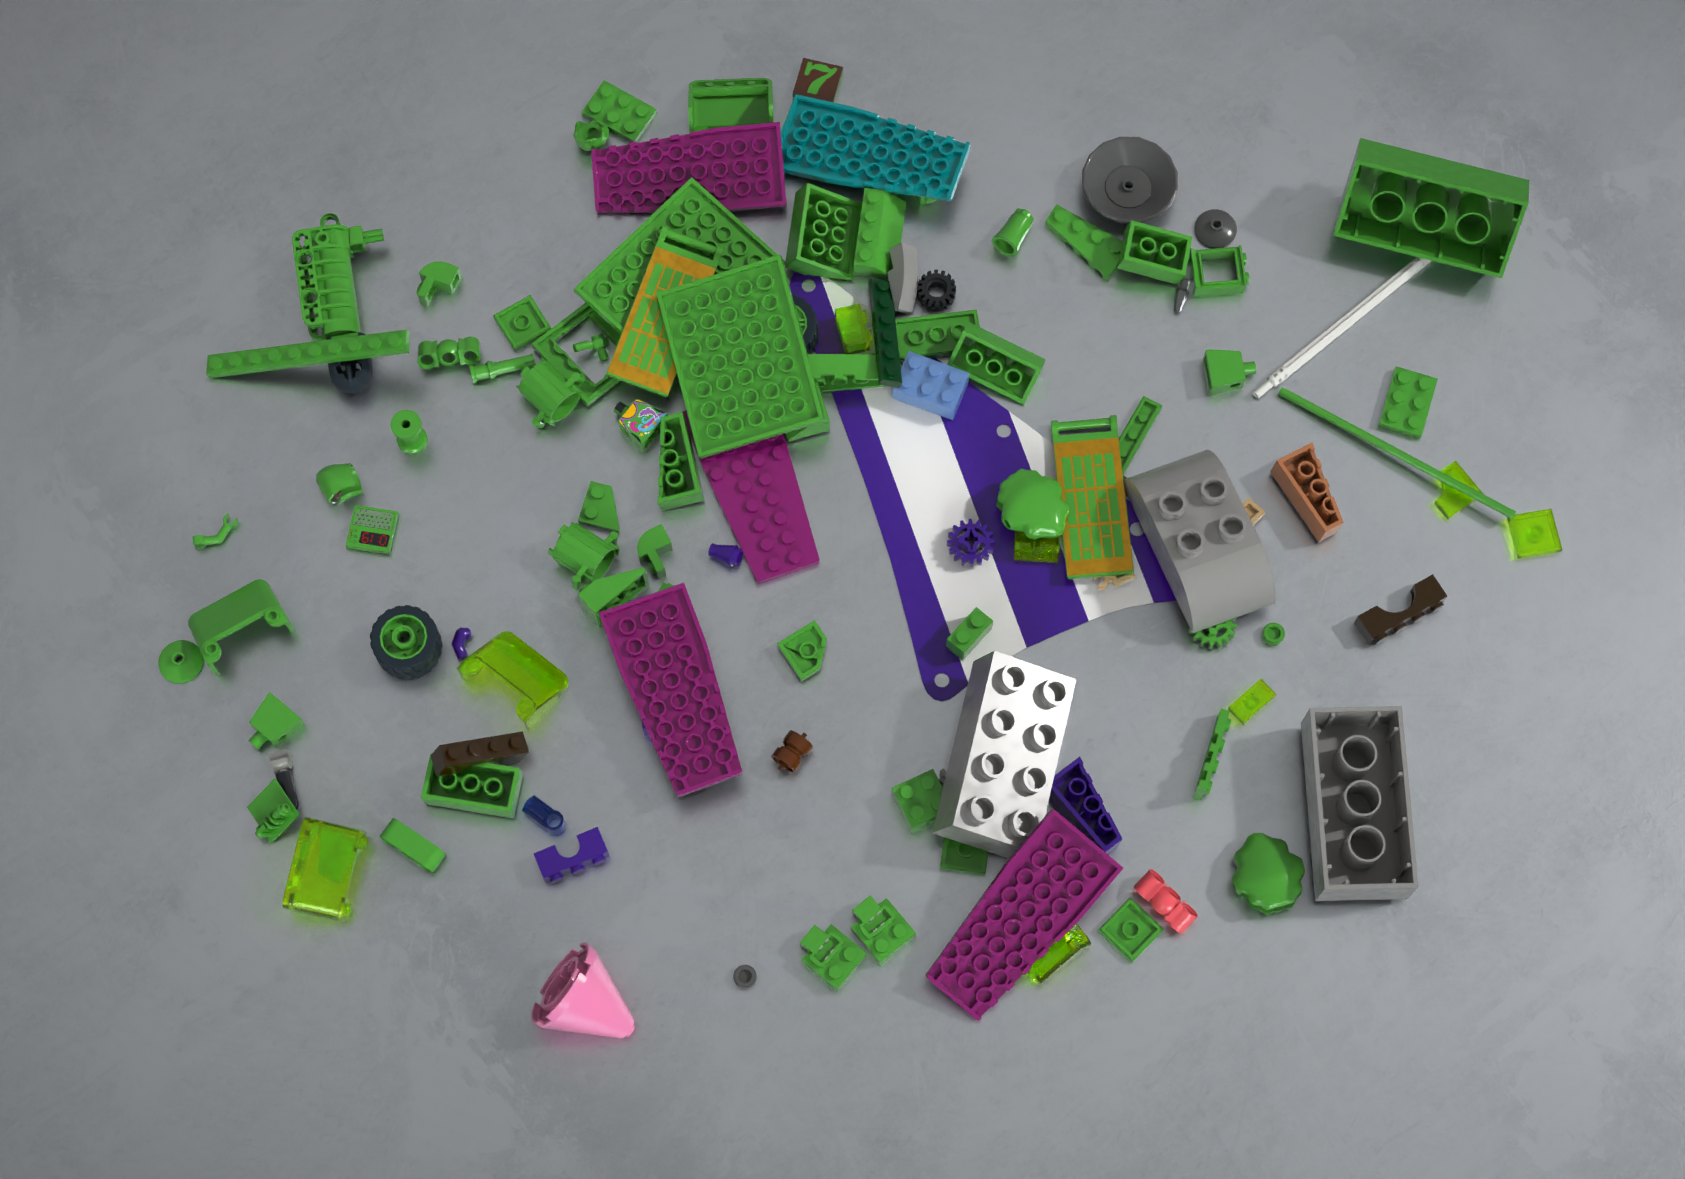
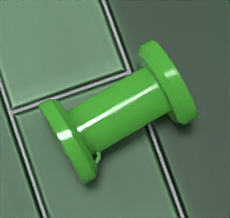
M412 410L397 412L392 417L390 426L393 434L397 437L398 447L406 454L420 453L426 447L428 437L422 428L419 415Z

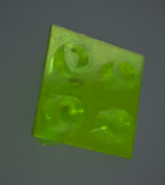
M1015 531L1014 560L1058 563L1059 537L1034 540L1029 539L1022 531Z

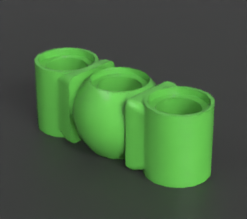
M475 337L458 338V342L446 339L439 344L437 340L433 342L422 341L418 345L417 363L424 369L439 367V363L444 366L457 365L459 361L461 365H474L480 360V341Z

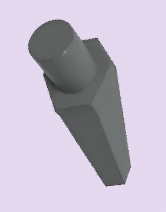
M1185 278L1181 280L1180 286L1176 288L1174 310L1177 312L1181 311L1190 292L1187 290L1190 280Z

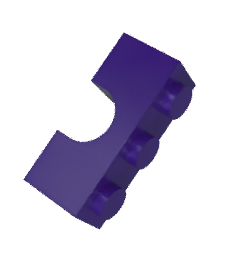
M598 827L576 835L580 847L577 854L573 857L566 858L561 856L555 845L534 853L545 883H557L563 879V876L572 873V875L578 874L585 870L584 867L591 864L594 866L602 864L606 861L607 857H610Z

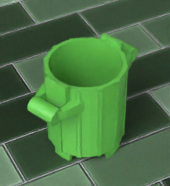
M540 358L541 362L530 369L526 366L520 373L523 379L520 381L519 386L517 385L516 387L540 411L536 418L532 420L533 426L543 428L546 423L555 426V422L562 420L573 411L579 403L581 393L584 394L579 386L585 381V376L575 372L568 380L548 360Z
M572 522L569 527L563 525L559 529L560 537L556 542L554 550L551 548L548 550V554L555 561L576 574L572 577V588L578 590L584 582L591 584L594 580L601 579L612 564L615 555H619V547L616 546L618 533L612 531L603 540L578 523Z

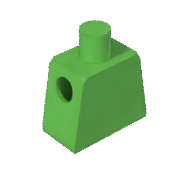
M1212 349L1205 351L1203 361L1210 396L1241 388L1246 380L1245 375L1256 374L1255 362H1243L1240 351Z
M269 692L249 722L257 732L248 741L258 750L267 740L275 747H278L303 728L305 723Z

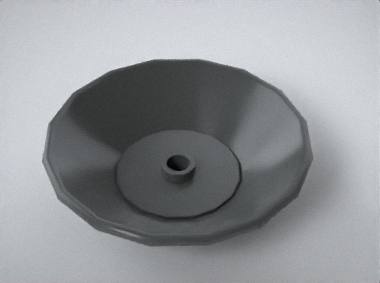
M1117 137L1103 142L1089 154L1082 169V188L1090 205L1102 216L1119 223H1130L1131 220L1143 223L1159 217L1171 206L1178 191V171L1170 155L1156 143L1140 137ZM1126 185H1130V186H1132V188L1129 189V188H1126L1125 186H1126Z

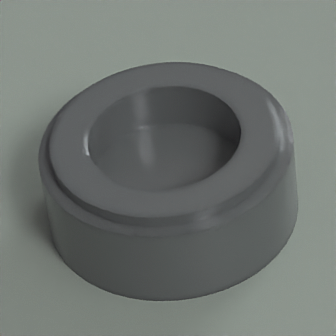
M741 965L734 971L733 978L739 988L749 989L755 985L757 975L753 967Z

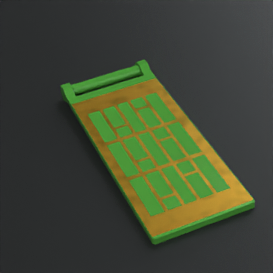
M665 225L662 227L608 367L607 376L668 397L677 371L657 293L714 275L724 247L719 245L715 247L669 229L670 227ZM666 238L675 240L712 254L714 258L711 260L664 241Z
M1110 415V418L1067 422L1051 421L1057 482L1062 487L1061 499L1069 506L1065 530L1062 533L1067 579L1133 574L1134 568L1117 416ZM1111 427V431L1059 436V431Z

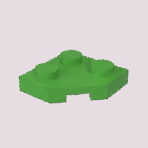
M814 620L777 643L778 648L801 682L820 671L827 638Z

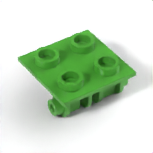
M273 779L247 806L259 825L256 828L255 835L260 839L267 837L270 843L300 815L276 779Z

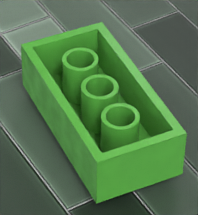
M430 756L421 799L427 805L514 819L523 773L517 767L481 763L468 767L459 773L436 776Z

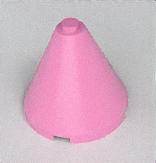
M585 942L581 943L579 946L583 949L579 952L572 949L561 960L540 991L543 994L541 1005L534 1003L531 1021L540 1028L614 1038L630 1036L635 1028L632 1014L595 948Z

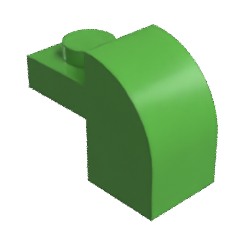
M442 261L432 262L424 266L419 272L422 282L417 288V296L420 303L428 306L437 288L453 294L462 278L459 267Z
M660 524L649 529L640 537L637 552L640 564L646 563L651 574L655 573L658 580L665 577L666 571L659 556L673 549L663 525Z

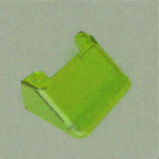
M509 631L499 633L465 658L457 667L464 681L468 677L477 675L485 668L523 697L516 706V713L523 720L526 729L529 731L536 726L569 685L568 677L564 672Z

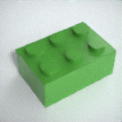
M1131 220L1124 230L1117 269L1178 285L1186 275L1192 237Z

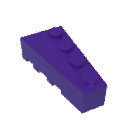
M1078 757L1054 776L1049 801L1065 819L1103 851L1110 854L1119 846L1122 837L1111 815L1107 813L1100 794L1095 790L1092 784L1093 781L1089 773L1087 774L1081 757Z

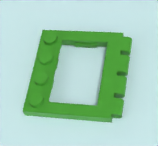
M584 303L534 341L532 348L541 358H544L546 361L548 360L568 380L575 372L585 376V381L579 386L584 394L581 393L580 399L588 407L621 382V380L605 374L604 378L595 384L561 349L556 341L588 317L616 347L621 334L587 303Z

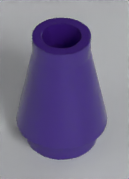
M712 543L708 555L733 567L740 564L743 550L738 548L737 545H717Z

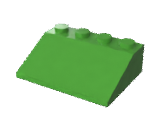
M806 183L796 191L785 268L803 275L851 281L854 272V258L862 203Z

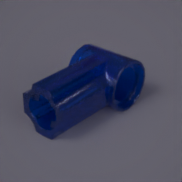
M535 795L526 801L522 812L544 827L549 834L559 836L565 832L567 824L559 811L552 809ZM554 819H559V820H560V823H559L558 826H556V827H550V826H549V825H550V822H551L552 820H554Z

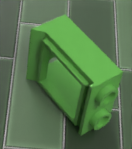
M1241 245L1239 247L1202 250L1190 248L1188 262L1192 264L1190 276L1191 279H1194L1195 285L1192 293L1193 297L1244 293L1246 285H1249V273L1245 272L1244 266H1246L1247 258L1246 253H1242ZM1235 259L1238 280L1204 282L1202 261Z

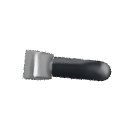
M289 749L267 754L278 783L296 810H298L299 802L293 778L289 771L293 765Z

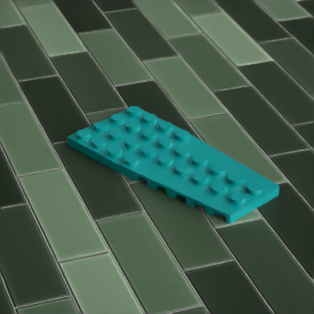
M797 94L794 96L781 130L784 173L831 184L886 190L892 193L952 201L971 149L969 142H966V144L958 142L951 136L945 138L936 135L934 131L927 130L926 132L916 129L915 125L908 124L906 126L899 124L895 119L888 118L886 120L880 118L878 114L856 107Z

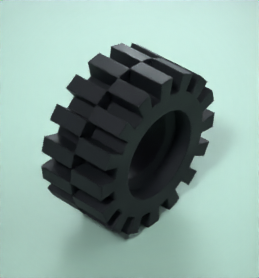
M930 270L927 272V276L925 274L921 276L917 286L918 300L920 299L919 303L921 306L925 304L924 308L928 310L931 307L933 312H935V308H938L940 312L943 307L948 309L949 304H953L956 285L954 279L951 280L949 273L946 276L945 271L942 270L941 274H939L938 270H934L932 274ZM932 285H941L945 292L940 297H934L929 294L928 289Z

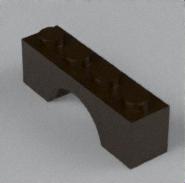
M1433 574L1414 584L1410 590L1411 604L1406 610L1388 612L1375 606L1356 618L1354 624L1368 645L1373 642L1378 644L1388 637L1387 634L1392 631L1398 633L1407 627L1406 624L1413 620L1416 623L1426 616L1424 613L1430 610L1435 612L1444 606L1443 602L1447 598V594Z
M522 731L439 745L430 756L436 776L459 773L468 767L486 762H497L499 765L519 763L529 753Z

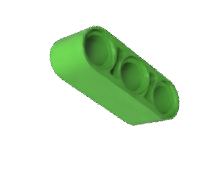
M395 818L391 819L379 836L387 844L430 873L435 871L446 856V853Z

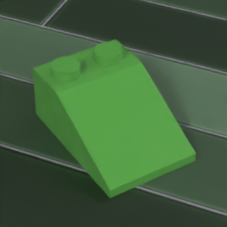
M642 567L597 579L591 584L586 583L579 590V594H577L581 608L600 627L602 621L599 612L631 601L649 585L647 571Z

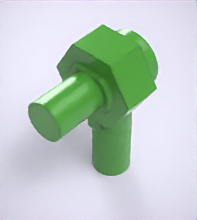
M603 333L592 336V341L586 340L573 344L574 352L586 349L597 350L600 361L609 359L605 347L610 345L608 337H604Z

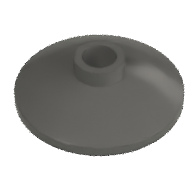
M1212 209L1203 212L1197 218L1194 232L1199 242L1204 246L1213 249L1224 248L1235 239L1237 226L1230 214L1222 210ZM1213 224H1218L1220 227L1216 228Z

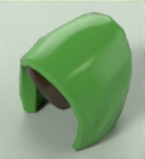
M351 463L329 465L316 474V482L329 503H338L363 493L359 477Z

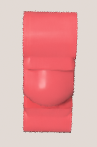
M1150 869L1134 885V888L1147 902L1151 901L1153 908L1159 914L1166 916L1165 920L1168 921L1174 930L1183 933L1198 918L1197 913L1185 901L1181 902V898L1171 887H1167V883L1157 872Z

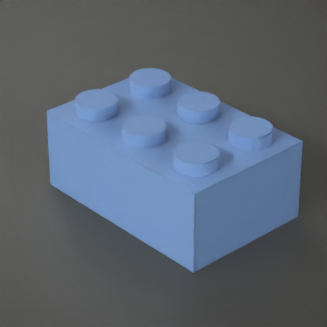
M908 351L901 368L902 384L900 388L893 387L892 398L953 420L967 388L970 373Z

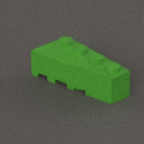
M875 353L808 354L814 380L818 382L820 392L884 387L879 385Z
M682 412L661 417L659 496L657 504L662 511L705 501L685 416Z

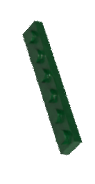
M871 277L868 287L879 385L900 388L902 375L894 303L889 280Z

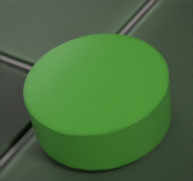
M1269 623L1262 631V639L1269 646L1279 645L1285 637L1284 628L1278 623Z

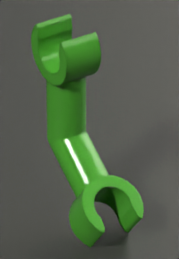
M229 513L223 517L224 524L217 535L206 537L204 535L193 536V545L198 549L204 548L206 545L222 543L229 531L238 526V519L236 518L232 524H228L227 521L230 516Z

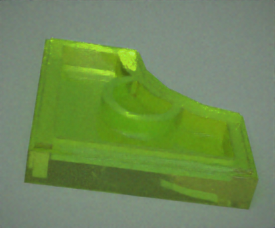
M1457 461L1441 470V472L1483 494ZM1441 482L1442 492L1434 504L1449 520L1476 500Z

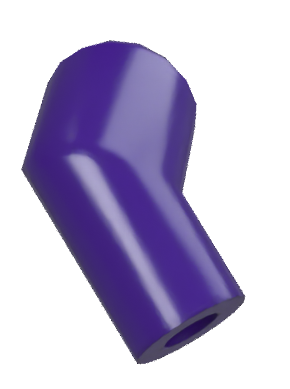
M461 627L454 634L452 647L458 661H463L469 657L464 647L465 640L471 637V630L469 628Z

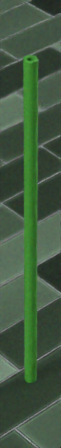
M1283 387L1280 389L1278 395L1506 517L1510 519L1514 517L1516 511L1297 394Z

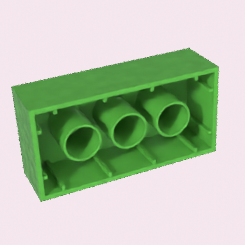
M1360 138L1337 211L1333 236L1502 278L1529 203V180Z

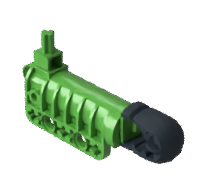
M327 213L321 217L319 227L301 229L293 234L292 245L302 318L314 341L366 335L361 333L351 258H354L353 252L366 251V244L384 241L382 228L363 231L361 225L347 228V226L341 225L336 214ZM328 220L336 221V224L325 225ZM304 236L306 239L304 240L303 247L299 242L300 237ZM306 255L311 257V260H310L309 263H308V260H307V258H306ZM307 271L311 278H307L305 276ZM311 294L316 296V300L314 302ZM312 310L314 311L316 317L311 315ZM321 327L323 332H321V336H317L315 332H317V328ZM371 358L340 362L341 366H345V371H342L339 362L328 363L332 383L345 393L363 391L371 382L373 372ZM357 363H359L361 370L356 368Z

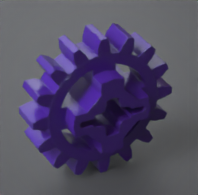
M969 519L968 524L961 520L960 527L954 525L953 532L948 533V538L951 539L947 540V546L951 547L948 552L949 555L955 554V562L961 559L962 566L966 562H969L970 567H973L974 562H977L979 566L982 565V559L988 561L989 554L994 552L992 546L995 545V539H990L993 537V531L987 532L988 525L980 526V520L976 524H973L972 519ZM970 536H971V541H972V543L974 544L973 547H972V550H971V545H969V542H968Z

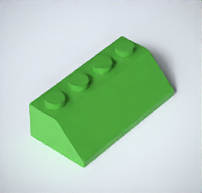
M864 188L853 276L889 280L887 272L893 269L889 249L901 243L906 202L886 190Z
M968 322L947 365L970 373V379L1024 405L1046 359Z

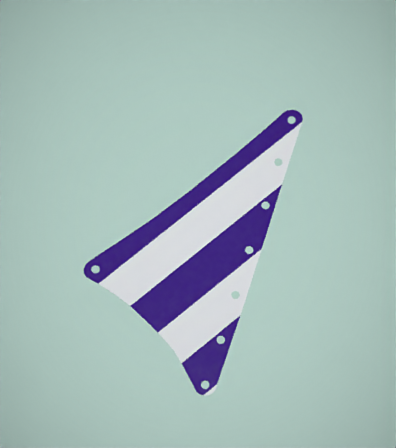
M798 272L793 274L789 285L792 295L806 300L816 314L819 340L815 350L816 354L875 353L874 338L867 337L865 332L869 326H873L871 309L827 277L803 275ZM806 279H811L816 283L815 289L811 292H806L802 288V283ZM935 357L930 358V359H932V360L941 362L940 360H938V359L935 358ZM900 361V366H901V368H902V365H903L904 361ZM968 382L953 420L893 399V387L890 386L831 391L862 473L891 560L921 679L926 692L933 699L945 701L958 694L968 686L973 661L993 651L1012 657L1027 647L1106 614L1133 606L1177 601L1145 533L1135 536L1130 532L1131 525L1139 522L1128 499H1126L1135 579L1117 587H1114L1111 582L1104 590H1098V585L1104 582L1103 579L1095 581L1093 577L1067 579L1063 534L1053 539L1040 538L1034 540L1029 539L1022 531L1009 530L1005 527L1001 520L1002 511L996 505L1001 482L1019 469L1036 470L1041 476L1051 477L1057 481L1053 443L970 382ZM1001 424L1008 425L1011 429L1010 435L1000 437L997 434L998 426ZM969 519H972L973 524L980 520V526L988 525L987 532L993 531V537L990 539H995V545L992 546L994 552L989 554L988 561L982 559V565L980 566L977 562H974L973 567H970L969 562L962 566L961 559L955 562V554L949 555L948 553L951 548L947 546V540H951L948 538V533L953 532L954 525L960 527L961 520L965 524H968ZM970 536L968 542H969V545H971V550H972V547H973L974 544L972 543V541H971V536ZM977 607L993 620V626L991 631L962 661L946 647L947 638ZM939 673L946 674L949 677L948 685L945 687L937 686L935 683L936 675Z

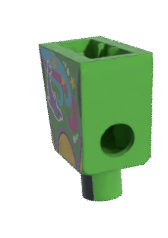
M636 399L630 407L620 401L614 408V412L621 417L618 421L619 429L642 452L648 448L660 433L661 417L668 416L665 411L639 399Z

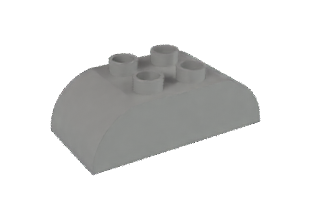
M1205 450L1124 479L1125 493L1192 633L1275 604V584L1263 544L1226 469L1212 451Z

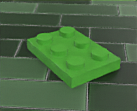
M604 80L581 113L583 117L590 121L600 120L604 122L610 132L628 142H636L656 116L657 109Z
M1396 366L1378 427L1420 439L1438 378Z

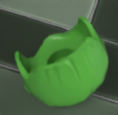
M594 120L589 123L579 121L575 124L573 135L581 149L585 151L599 150L609 138V129L600 120Z

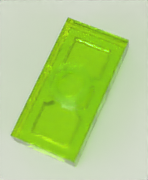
M1260 679L1228 707V710L1244 725L1274 699L1277 694Z

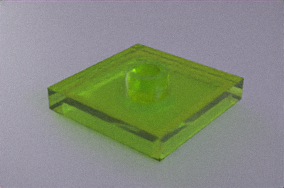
M1552 509L1515 514L1512 519L1507 517L1518 559L1558 553L1563 550Z

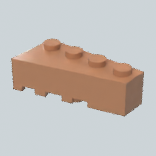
M1311 442L1277 460L1270 472L1319 543L1336 534L1344 522L1335 499L1330 494L1327 478L1325 479L1323 476L1320 460L1316 458L1315 448Z

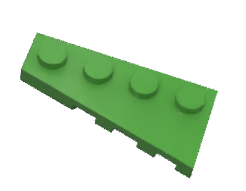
M1056 204L1046 219L1045 224L1064 242L1069 243L1078 255H1082L1088 261V264L1093 269H1097L1102 274V277L1108 281L1118 266L1122 240Z
M1221 708L1218 714L1193 798L1202 800L1205 794L1209 795L1213 782L1210 781L1212 773H1216L1219 763L1216 757L1218 752L1222 753L1225 740L1222 739L1224 731L1228 732L1232 720L1228 718L1230 712Z

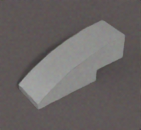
M901 242L889 249L893 269L888 271L887 274L895 311L911 314L913 313L918 286V257L916 246Z

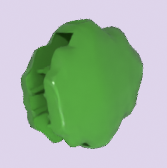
M1019 469L1000 484L996 505L1002 511L1001 520L1009 530L1024 532L1029 539H1053L1061 536L1065 530L1066 518L1069 514L1068 504L1061 499V485L1051 477L1041 476L1036 470Z
M1253 833L1247 837L1243 846L1235 852L1234 861L1237 870L1232 876V883L1237 894L1246 898L1251 908L1268 915L1294 906L1296 899L1302 893L1300 881L1305 874V868L1302 859L1289 852L1284 840L1272 838L1263 833Z

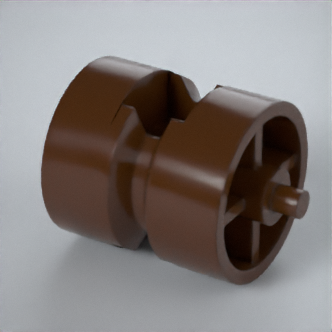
M790 730L784 737V746L777 747L773 752L771 758L779 765L777 768L779 771L784 768L791 773H795L801 766L802 761L800 757L809 755L813 745L805 738L807 736L806 733L803 732L800 735Z

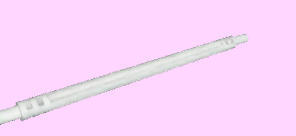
M1419 257L1414 258L1267 377V381L1253 391V395L1259 399L1272 387L1276 388L1430 263L1431 260Z

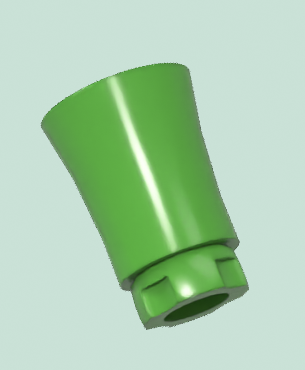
M1016 209L1001 230L992 238L993 246L1006 256H1016L1033 223L1034 218L1032 214L1025 209Z

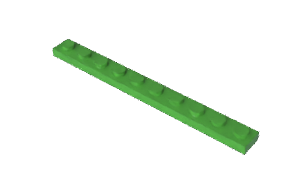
M398 330L212 354L207 356L206 375L209 378L406 354L409 353L410 332Z

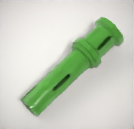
M532 353L499 362L487 361L485 364L477 366L469 365L472 382L474 384L478 380L487 378L492 380L496 378V375L522 370L526 366L529 368L536 365L534 355Z

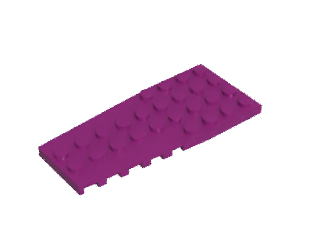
M780 122L717 127L690 132V134L686 135L677 134L671 135L669 138H654L646 142L637 143L636 141L630 142L628 145L617 147L613 145L605 149L591 150L595 209L597 213H654L691 177L730 212L787 207Z
M687 410L682 413L686 418L690 437L697 453ZM783 434L702 459L699 458L704 474L714 495L718 499L719 505L728 520L740 549L743 550L747 564L758 585L820 563Z
M681 583L599 612L622 679L677 797L742 775V768L708 646L685 584Z
M1052 808L1004 864L925 974L926 978L975 1019L980 1020L981 1016L990 1007H993L998 1002V999L1007 990L1009 991L1014 986V983L1023 974H1026L1031 969V966L1039 958H1042L1048 952V949L1055 942H1058L1083 917L1123 870V867Z

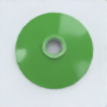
M178 640L168 644L162 650L158 660L159 670L164 678L177 684L187 683L196 678L201 672L204 663L199 647L187 640ZM182 656V661L177 663L175 661L176 658Z

